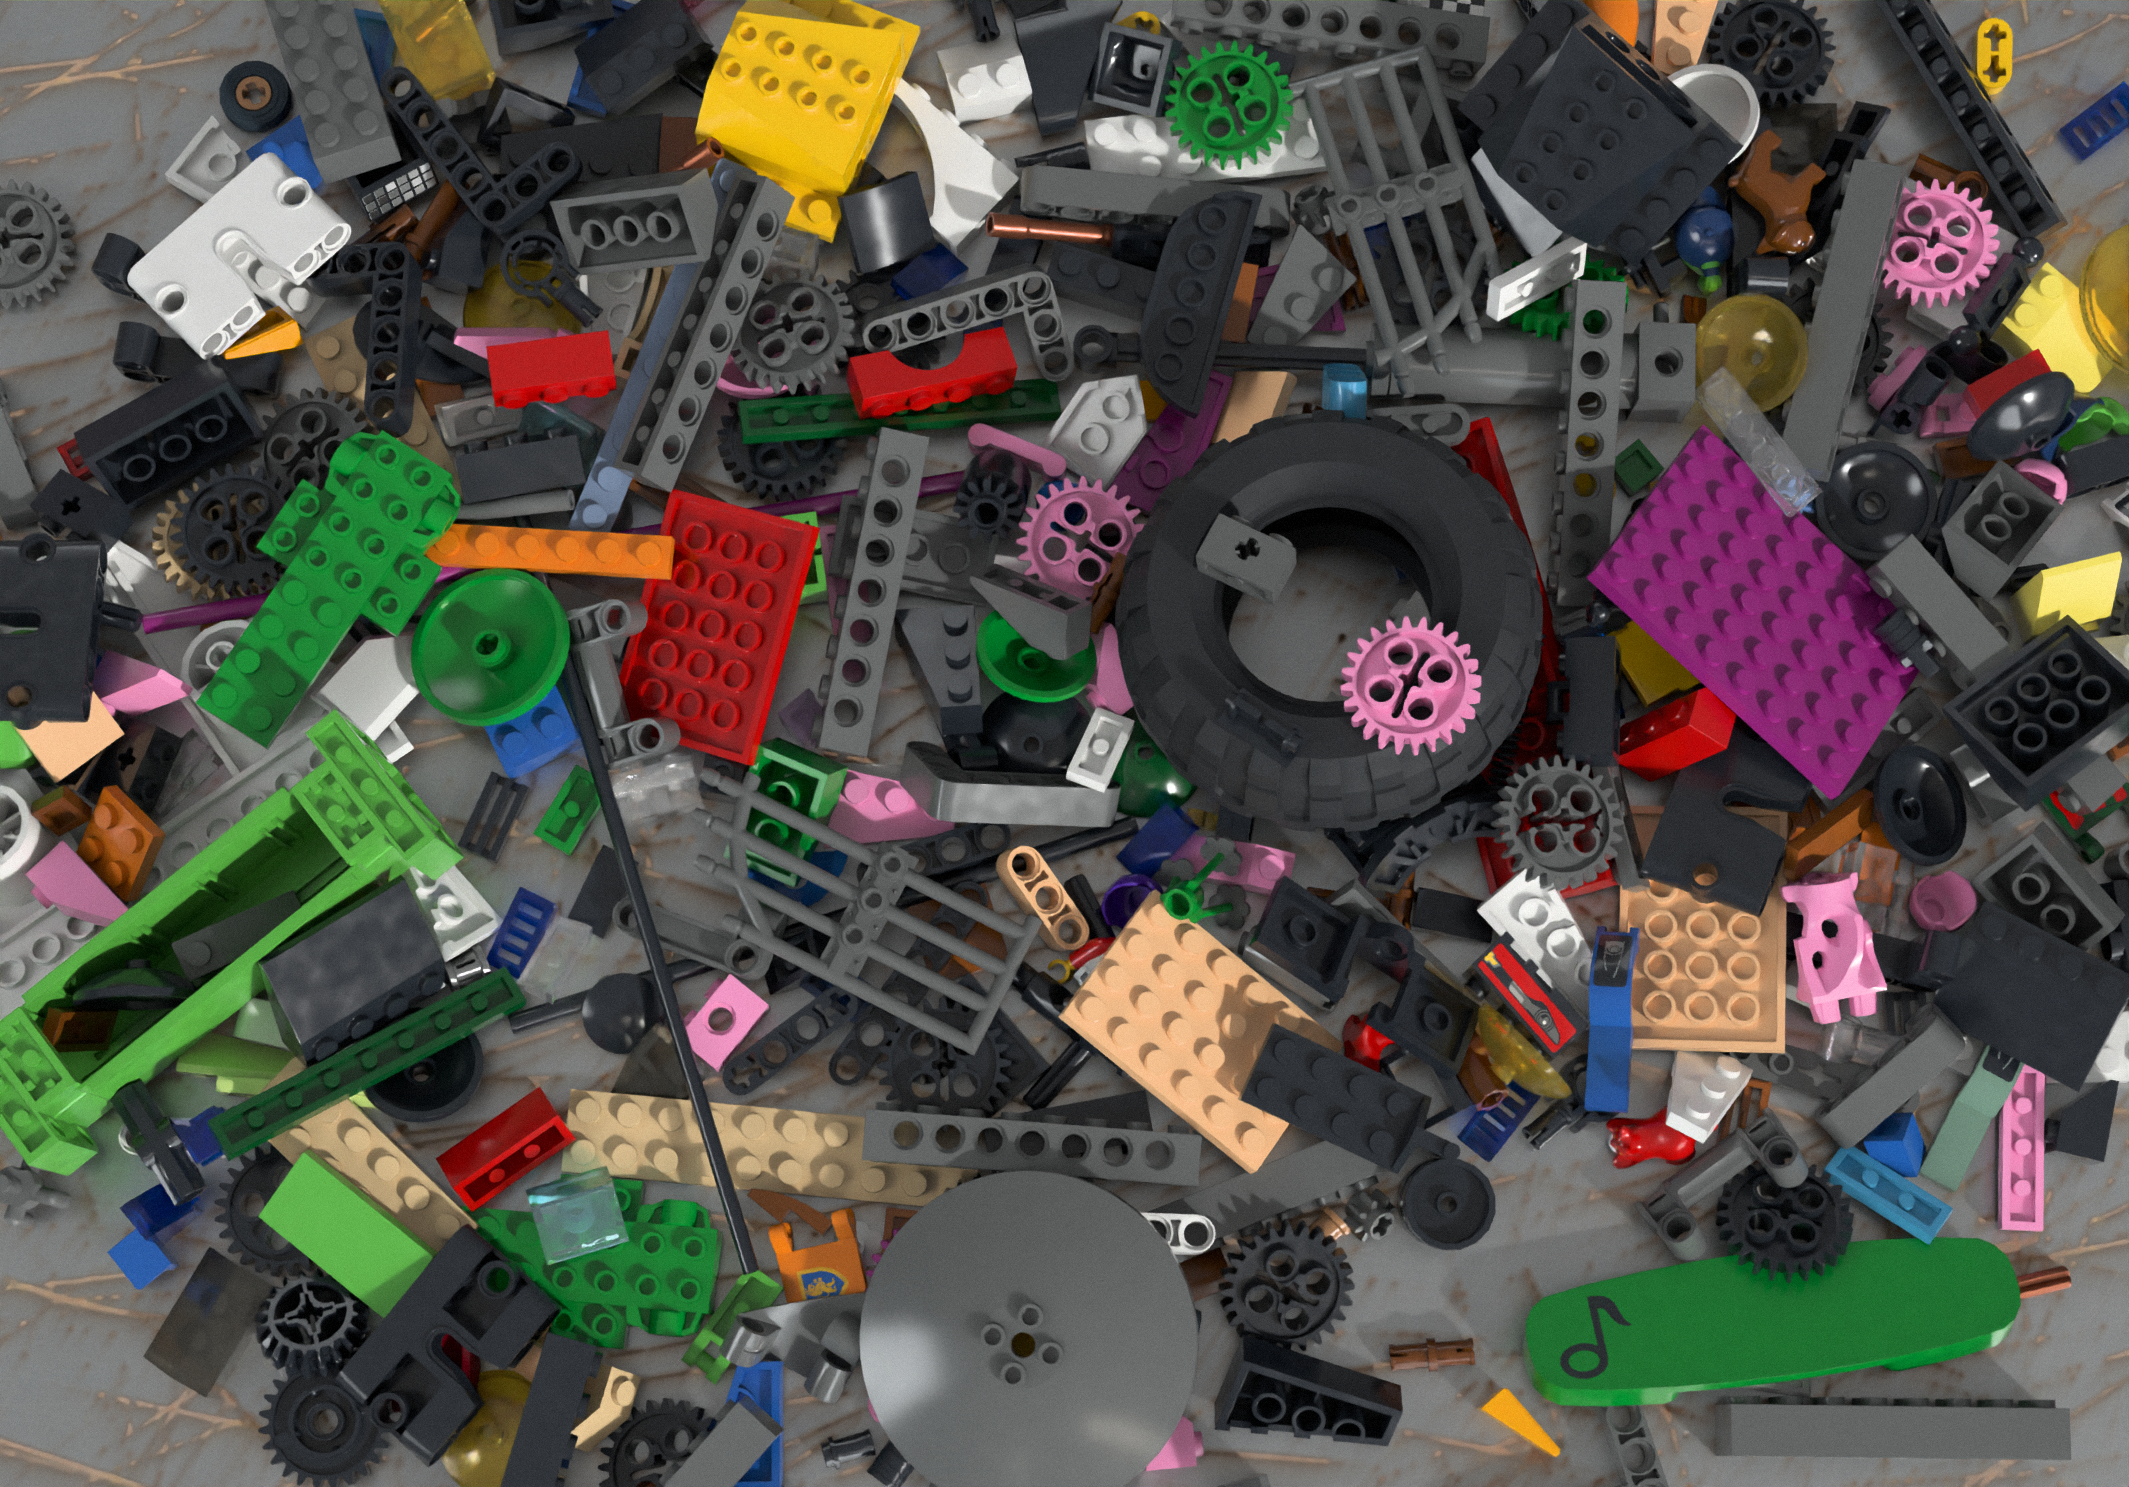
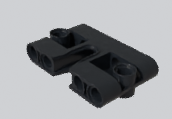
M41 532L31 533L23 540H0V625L14 628H38L36 631L27 634H0V721H10L14 727L20 730L34 729L40 726L43 721L48 723L88 722L91 711L108 565L107 546L104 540H53L51 536ZM47 556L43 560L36 561L40 557ZM24 701H30L27 705L23 707H17L20 703Z
M1736 714L1727 749L1680 769L1644 858L1641 877L1687 891L1699 903L1718 902L1724 906L1760 917L1784 860L1786 840L1753 819L1728 811L1725 805L1732 801H1740L1760 809L1802 814L1813 783L1767 741L1756 738L1754 736L1755 731ZM1704 873L1712 874L1716 877V881L1707 886L1700 885L1695 879Z
M465 1224L448 1240L345 1365L335 1379V1383L369 1413L375 1427L383 1431H389L421 1462L430 1467L446 1453L486 1404L463 1369L442 1350L441 1344L446 1334L451 1335L469 1352L503 1370H506L508 1366L514 1369L561 1312L562 1306L526 1275L525 1269L521 1264L509 1260L471 1225ZM501 1268L507 1271L510 1278L509 1285L504 1291L500 1290L495 1282L496 1274ZM392 1400L397 1401L401 1407V1416L396 1422L388 1414V1405Z

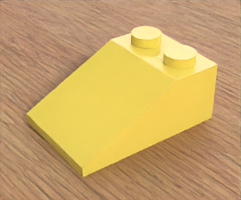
M2048 262L2031 279L2029 286L1992 336L1995 342L2016 359L2039 348L2052 372L2066 373L2075 385L2074 393L2089 395L2128 350L2080 289Z
M2120 551L2041 570L2014 593L2009 600L2022 643L2031 642L2067 614L2089 634L2099 631V624L2111 616L2122 563Z

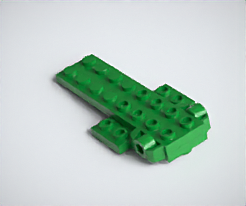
M383 430L379 435L358 432L350 438H346L330 461L329 475L322 491L304 479L301 480L256 546L259 551L285 566L287 570L196 702L197 706L267 750L273 744L358 616H364L393 636L398 637L442 572V567L425 557V554L432 545L440 541L448 532L459 514L461 498L452 486V474Z
M561 1174L556 1214L480 1207L471 1212L467 1206H460L480 1225L476 1230L509 1260L521 1264L525 1269L526 1275L562 1306L561 1312L551 1326L599 1340L597 1347L626 1350L629 1326L639 1327L650 1335L687 1337L698 1332L705 1315L714 1314L723 1232L714 1228L711 1211L697 1202L664 1199L652 1205H643L645 1182ZM501 1268L496 1274L495 1282L497 1287L504 1291L509 1285L510 1278L507 1271Z

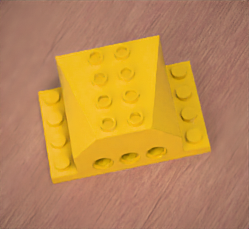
M747 0L735 16L708 79L695 130L697 145L709 137L718 140L724 149L723 158L757 172L756 175L768 177L795 197L784 223L785 226L832 243L842 220L837 197L854 190L919 37L920 26L851 0ZM717 162L707 169L710 178Z

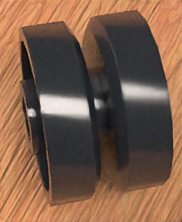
M1431 1158L1415 1165L1403 1178L1397 1193V1212L1404 1229L1416 1241L1440 1250H1461L1477 1243L1489 1231L1496 1214L1495 1193L1489 1179L1475 1165L1461 1159ZM1446 1196H1451L1453 1199L1448 1203L1449 1212L1444 1211L1441 1207V1201Z

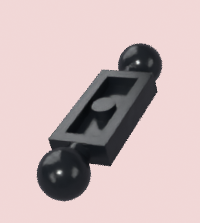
M2027 236L2017 240L2013 245L2012 254H2002L1990 271L1989 277L1985 278L1962 310L1967 325L1955 328L1948 339L1949 348L1955 355L1959 357L1974 355L1981 346V339L1989 341L2029 286L2031 280L2025 271L2026 268L2037 266L2044 257L2043 244L2037 238Z

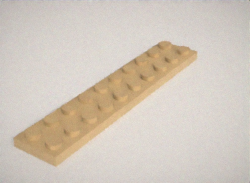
M571 1089L567 1126L576 1140L564 1147L562 1173L717 1187L691 1100ZM709 1102L735 1189L751 1191V1189H760L780 1194L924 1207L942 1195L947 1187L950 1189L957 1187L960 1178L968 1182L973 1180L975 1173L979 1172V1170L862 1161L865 1117ZM909 1122L900 1124L894 1133L895 1140L903 1146L914 1144L919 1136L918 1128ZM949 1126L947 1132L940 1128L936 1135L938 1145L944 1149L955 1148L961 1140L960 1132L953 1126ZM982 1132L978 1137V1144L980 1148L982 1142Z

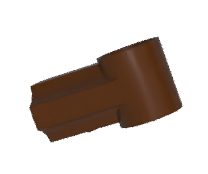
M1921 153L1908 177L1916 182L1921 181L1923 186L1931 189L1934 179L1938 180L1940 190H1945L1952 181L1954 182V193L1959 195L1958 189L1969 188L1975 195V199L1981 197L1984 200L1988 192L1987 180L1979 172L1972 170L1962 172Z
M1475 1030L1460 1071L1455 1076L1476 1110L1489 1111L1500 1105L1501 1101L1508 1096V1090L1489 1061L1488 1051Z

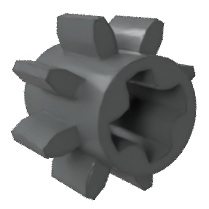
M1311 185L1302 189L1296 195L1295 202L1293 203L1296 210L1291 212L1296 225L1301 224L1308 232L1311 231L1312 234L1316 235L1331 230L1332 225L1324 199L1335 196L1334 190L1328 192L1326 187L1322 188L1320 185Z
M1378 1188L1371 1195L1363 1190L1355 1193L1348 1200L1345 1207V1213L1348 1217L1343 1221L1350 1228L1351 1233L1361 1242H1364L1369 1235L1373 1239L1378 1240L1387 1236L1393 1229L1395 1224L1393 1213L1397 1208L1390 1203V1198Z

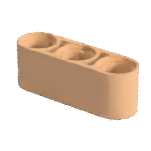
M1029 846L1010 848L1000 854L996 862V871L1000 879L1025 915H1033L1042 921L1038 933L1046 945L1055 951L1076 950L1082 947L1088 940L1089 926L1041 855ZM1016 854L1022 856L1026 862V871L1022 876L1017 875L1012 868V861ZM1040 888L1044 889L1050 898L1049 905L1045 910L1041 909L1036 903L1035 896ZM1063 922H1067L1073 930V936L1069 943H1065L1059 935V928Z

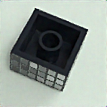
M390 103L385 105L402 160L343 179L370 222L440 184L429 157Z

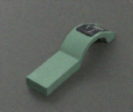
M1985 1044L1973 1072L1960 1092L1952 1099L1924 1155L1918 1175L1951 1193L1957 1191L1992 1119L1999 1112L2016 1084L2024 1063Z

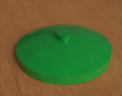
M494 568L469 574L443 590L428 606L418 623L411 647V667L416 685L421 694L435 709L453 721L472 726H490L513 720L536 706L550 692L559 679L565 666L570 646L568 619L564 608L556 596L541 581L525 572L508 568Z

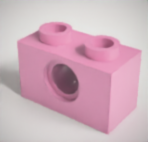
M731 974L725 980L719 977L705 993L704 997L708 1001L697 1013L693 1009L683 1019L693 1053L718 1073L771 1010L764 1000ZM718 1011H727L732 1014L731 1026L721 1032L713 1030L710 1026L711 1017Z

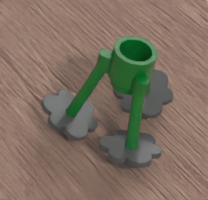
M1209 835L1206 838V843L1201 846L1200 853L1209 862L1198 874L1193 872L1194 867L1189 859L1180 858L1176 862L1166 859L1162 862L1161 869L1155 872L1153 879L1163 889L1164 893L1160 895V900L1164 902L1165 909L1170 916L1178 920L1189 918L1195 924L1204 917L1216 915L1215 921L1219 926L1228 925L1232 930H1238L1245 924L1244 916L1250 914L1251 907L1245 902L1246 891L1240 885L1232 887L1226 884L1220 885L1217 888V894L1210 897L1209 907L1201 909L1204 903V891L1200 885L1213 870L1218 873L1223 871L1228 876H1235L1239 873V864L1243 861V857L1237 852L1236 846L1230 838L1223 836L1218 839L1214 835Z

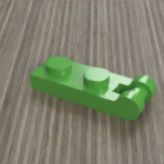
M760 1270L747 1275L742 1274L686 1351L681 1361L691 1368L696 1365L707 1373L705 1378L716 1385L732 1362L724 1358L722 1354L716 1360L705 1352L706 1347L711 1341L721 1346L739 1313L772 1306L784 1288Z

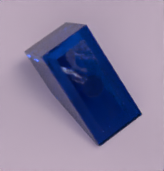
M161 1183L120 1207L121 1211L146 1241L161 1245L168 1243L204 1213L196 1204L201 1200L200 1196L177 1207Z

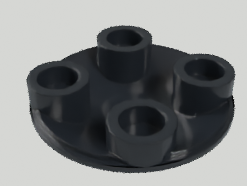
M631 973L603 976L588 992L582 1009L583 1024L588 1036L600 1048L615 1054H632L647 1048L657 1039L665 1021L656 986L647 979Z

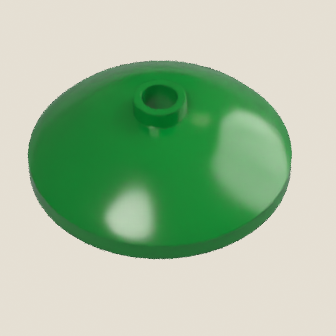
M997 610L991 612L983 620L975 641L977 660L987 677L1007 693L1028 701L1057 702L1075 696L1090 682L1097 662L1095 645L1090 635L1089 645L1086 649L1072 655L1068 659H1053L1046 652L1030 646Z

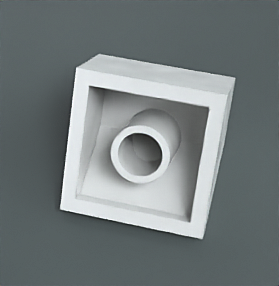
M1012 33L999 36L993 41L987 39L985 43L974 42L936 52L952 114L959 121V126L1032 108L1031 85L1023 56Z

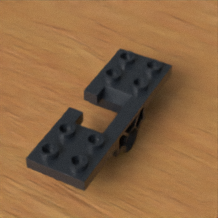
M1284 875L1278 879L1249 947L1334 1003L1345 995L1350 981L1344 975L1353 953L1401 984L1392 1007L1390 1008L1381 1001L1371 1006L1365 1023L1449 1079L1457 1075L1483 1007L1423 968L1426 958L1415 951L1413 936L1407 929L1393 923L1372 922L1361 914L1351 920Z

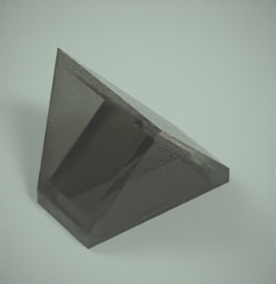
M658 1023L653 1026L630 1052L611 1093L688 1100L689 1094L671 1035ZM695 1058L703 1082L710 1075L711 1071Z

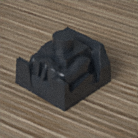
M1104 22L1087 100L1154 118L1166 117L1165 112L1168 110L1165 109V96L1169 93V82L1173 80L1175 74L1173 60L1179 59L1184 42Z

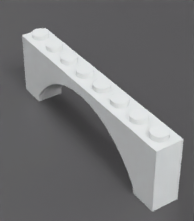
M725 40L720 44L721 49L723 47ZM901 78L891 103L907 118L925 147L935 184L933 215L929 218L934 240L957 259L986 228L988 214L990 212L1000 213L1018 194L1020 178L1017 176L1019 173L1007 160L1001 158L998 161L988 152V145L978 135L972 133L969 136L958 127L960 123L951 112L945 108L938 110L929 102L930 97L924 89L915 83L910 86Z

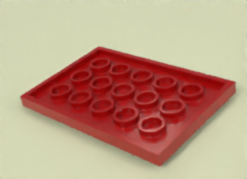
M673 489L670 492L659 535L672 536L675 539L671 580L646 578L640 602L647 610V624L641 632L630 636L619 674L631 722L644 718L669 717L678 724L681 738L678 745L754 766L758 745L761 742L820 528ZM654 726L651 737L660 739L659 731Z

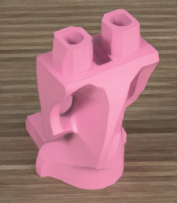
M1809 872L1796 882L1787 878V884L1779 886V892L1784 902H1795L1802 912L1804 919L1802 936L1793 939L1799 972L1796 997L1797 1000L1809 1003L1814 1022L1820 1024L1841 1020L1838 1000L1848 998L1850 1015L1857 1017L1877 1014V992L1887 990L1886 982L1874 952L1872 929L1868 921L1863 919L1855 903L1853 891L1856 890L1858 883L1857 872ZM1830 919L1837 925L1838 932L1835 937L1828 938L1824 935L1821 926L1824 920ZM1818 951L1822 955V965L1816 969L1813 966L1812 958L1813 954Z

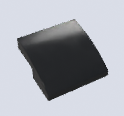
M906 171L879 184H866L837 197L858 274L881 269L936 248L917 172Z

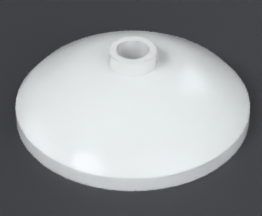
M1718 64L1693 65L1668 76L1669 80L1744 146L1730 162L1736 159L1754 138L1759 124V102L1749 81L1739 72Z

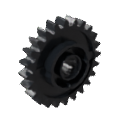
M334 1366L328 1368L326 1378L318 1370L313 1371L309 1380L303 1377L302 1370H300L292 1378L287 1374L288 1380L286 1382L274 1379L272 1382L278 1389V1393L276 1395L265 1394L264 1398L271 1403V1408L259 1412L260 1416L269 1420V1424L258 1429V1431L262 1434H269L271 1437L270 1441L262 1448L263 1450H276V1455L270 1463L272 1465H278L283 1462L286 1464L282 1474L283 1477H290L297 1472V1485L304 1486L312 1478L313 1487H323L325 1480H328L330 1487H339L342 1477L348 1485H354L356 1482L355 1472L358 1471L363 1476L371 1475L368 1462L382 1464L383 1460L378 1454V1449L392 1447L384 1439L385 1433L390 1432L375 1427L369 1413L335 1383V1379L341 1371ZM330 1409L335 1412L338 1423L331 1433L326 1434L319 1428L318 1419L323 1411ZM388 1409L390 1417L397 1414L394 1413V1410Z

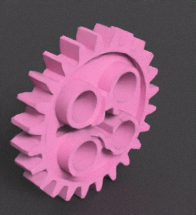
M1937 179L1933 180L1929 190H1925L1921 181H1917L1916 190L1912 194L1904 187L1882 276L1886 275L1882 288L1886 290L1895 285L1897 287L1895 299L1897 300L1903 297L1905 293L1911 294V306H1914L1920 297L1925 298L1927 308L1932 307L1934 298H1940L1944 307H1948L1949 297L1952 294L1961 302L1964 301L1965 287L1976 292L1979 288L1976 278L1985 280V278L1989 277L1990 271L1986 266H1995L1997 256L1990 252L1997 251L1999 248V240L1991 238L1997 234L1998 225L1987 224L1991 220L1993 212L1991 210L1979 212L1983 201L1981 197L1969 202V188H1965L1958 195L1954 193V182L1951 181L1945 190H1940ZM1919 214L1927 217L1929 222L1923 226H1916L1909 221V218ZM1954 225H1961L1968 230V233L1962 237H1955L1948 232V229ZM1898 233H1905L1906 236L1900 238ZM1931 239L1938 241L1934 248L1927 247ZM1906 250L1913 252L1917 259L1912 262H1903L1896 255ZM1966 250L1967 254L1961 255L1958 251ZM1947 261L1952 263L1956 270L1951 273H1942L1937 270L1935 265L1939 262Z
M1081 476L1075 488H1073L1068 478H1064L1063 491L1059 492L1053 484L1047 486L1050 495L1049 499L1040 494L1034 496L1039 508H1025L1024 512L1031 518V521L1019 522V528L1027 532V537L1016 539L1015 544L1026 546L1027 552L1017 557L1018 561H1030L1031 566L1023 573L1025 576L1036 573L1039 577L1038 581L1086 600V597L1092 596L1094 592L1092 587L1095 582L1100 583L1111 563L1104 561L1089 549H1083L1079 553L1074 550L1076 542L1051 529V522H1056L1075 536H1080L1084 532L1089 535L1087 542L1093 547L1111 555L1113 560L1117 552L1125 556L1127 555L1137 535L1136 533L1142 531L1146 524H1134L1132 519L1140 513V510L1133 509L1127 511L1125 506L1130 500L1129 495L1120 500L1114 498L1117 491L1116 485H1113L1107 492L1102 491V479L1098 478L1092 488L1087 486L1085 476ZM1075 503L1084 509L1085 519L1081 525L1073 526L1065 520L1064 510L1068 504ZM1105 524L1115 526L1120 533L1119 542L1114 547L1105 546L1099 539L1100 528ZM1049 538H1056L1064 545V555L1058 561L1049 560L1043 552V545ZM1084 559L1094 560L1099 567V575L1093 582L1083 580L1078 573V566Z
M1404 616L1402 628L1396 629L1390 619L1386 620L1387 632L1384 634L1374 627L1370 628L1372 642L1369 643L1359 638L1357 640V647L1361 654L1348 652L1347 661L1353 667L1342 668L1341 671L1342 678L1349 682L1340 686L1341 695L1351 697L1344 702L1345 712H1356L1351 718L1352 726L1359 727L1366 724L1363 730V738L1365 740L1377 734L1379 735L1378 748L1382 750L1389 741H1392L1395 744V753L1398 755L1401 753L1404 744H1410L1414 756L1418 755L1420 744L1426 743L1431 752H1435L1436 739L1439 737L1450 745L1452 743L1450 730L1454 729L1463 734L1465 732V723L1461 717L1474 719L1475 709L1469 704L1480 703L1481 693L1473 689L1481 686V676L1471 674L1478 669V660H1465L1470 654V645L1465 644L1456 647L1458 632L1455 631L1445 638L1443 636V623L1441 622L1432 631L1428 630L1425 617H1422L1418 627H1412L1408 616ZM1397 652H1406L1412 656L1411 661L1405 665L1394 664L1390 658ZM1425 653L1429 654L1430 658L1427 659L1418 673V687H1411L1400 716L1393 718L1392 713L1395 712L1404 698V685L1411 684L1422 655ZM1442 669L1449 672L1451 678L1446 682L1437 683L1432 681L1429 675L1435 670ZM1381 688L1388 689L1393 693L1391 699L1386 702L1375 701L1370 695L1375 690ZM1419 706L1427 707L1432 711V715L1425 720L1414 719L1409 713L1412 709Z

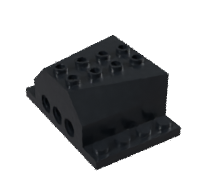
M1548 0L1457 107L1484 131L1477 142L1501 179L1558 230L1595 248L1606 241L1634 267L1744 147L1581 0Z

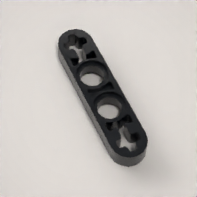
M836 985L827 989L731 1060L725 1066L722 1074L725 1087L736 1095H746L754 1091L853 1018L859 1011L861 1005L860 998ZM835 992L840 997L847 994L851 999L847 1004L849 1012L845 1013L840 1009L833 1013L828 1019L833 1021L834 1025L829 1027L825 1015L816 1009L815 1006L820 1003L822 1011H824L835 1002L833 997ZM811 1016L817 1020L819 1032L816 1037L806 1039L799 1034L797 1023L801 1017ZM770 1040H778L786 1048L785 1059L780 1063L770 1062L764 1054L765 1045ZM754 1052L758 1063L768 1073L763 1075L762 1069L759 1068L748 1077L751 1083L749 1086L744 1082L736 1084L733 1080V1077L737 1074L734 1067L737 1065L742 1070L756 1061L750 1057V1054Z

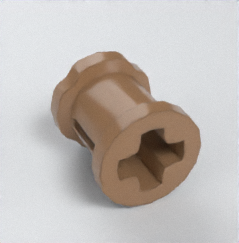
M1326 1205L1321 1209L1322 1214L1308 1227L1310 1233L1317 1225L1320 1226L1324 1232L1323 1239L1332 1235L1337 1240L1341 1235L1347 1236L1351 1232L1344 1221Z

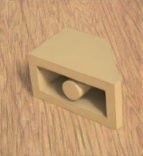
M600 1364L596 1378L588 1376L583 1391L591 1395L584 1420L575 1417L571 1434L578 1435L575 1449L589 1452L629 1418L641 1380L640 1376Z

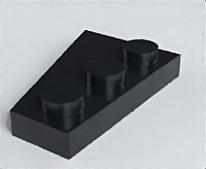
M970 972L958 982V984L984 997L988 993L984 986ZM943 995L942 997H945L947 1002V1008H953L956 1001ZM962 1004V1011L968 1012L970 1008ZM1000 1006L988 1030L1001 1027L1002 1032L995 1038L996 1044H1009V1048L1000 1052L999 1055L1000 1058L1011 1060V1065L1000 1068V1073L1009 1077L1010 1080L1005 1083L997 1082L996 1088L1004 1096L1003 1098L990 1096L988 1100L994 1110L990 1112L982 1107L986 1118H993L1051 1067ZM960 1049L962 1055L969 1054L964 1050ZM968 1073L972 1085L977 1089V1079Z

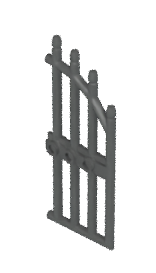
M1428 44L1293 81L1287 85L1288 89L1293 92V98L1304 96L1335 192V196L1324 199L1329 219L1336 236L1345 233L1349 235L1385 346L1374 351L1376 364L1380 367L1390 363L1394 377L1398 380V390L1403 398H1409L1415 394L1412 378L1409 377L1410 371L1405 355L1426 344L1430 356L1433 357L1432 363L1438 375L1445 376L1449 374L1450 363L1445 355L1446 351L1440 334L1459 314L1462 324L1465 325L1464 331L1472 344L1480 342L1482 340V330L1480 324L1476 322L1478 318L1471 296L1484 266H1486V269H1489L1490 281L1505 273L1503 267L1500 266L1501 260ZM1418 63L1451 162L1431 169L1427 168L1395 69ZM1380 74L1412 174L1389 180L1357 83L1359 79ZM1342 85L1374 185L1353 191L1350 190L1319 94L1320 90ZM1464 200L1477 239L1476 247L1464 274L1462 273L1440 207ZM1423 211L1426 213L1453 294L1452 298L1435 316L1402 217ZM1384 222L1387 223L1421 329L1399 340L1363 228Z
M704 767L699 778L712 787H718V790L737 800L731 823L719 816L714 817L711 812L701 808L694 810L691 819L704 828L709 827L710 831L728 839L731 868L722 863L718 864L714 859L700 854L697 856L694 866L707 875L712 874L713 878L733 887L750 922L744 923L742 919L734 915L725 914L720 925L733 934L738 933L741 938L974 1056L1042 921L1028 914L1023 925H1020L914 871L919 859L908 854L907 851L882 840L876 852L758 792L757 788L761 779L751 772H746L743 782L740 783L726 775L722 776L715 769ZM751 807L868 865L869 867L859 886L857 887L746 831ZM746 849L850 901L840 922L838 923L749 878ZM907 885L1014 939L1015 941L1005 960L1002 961L896 907L895 905L905 886ZM759 901L831 937L820 959L774 936ZM889 921L996 975L986 997L877 943L876 941L886 922ZM868 956L977 1011L978 1013L968 1032L965 1033L858 979L857 977Z

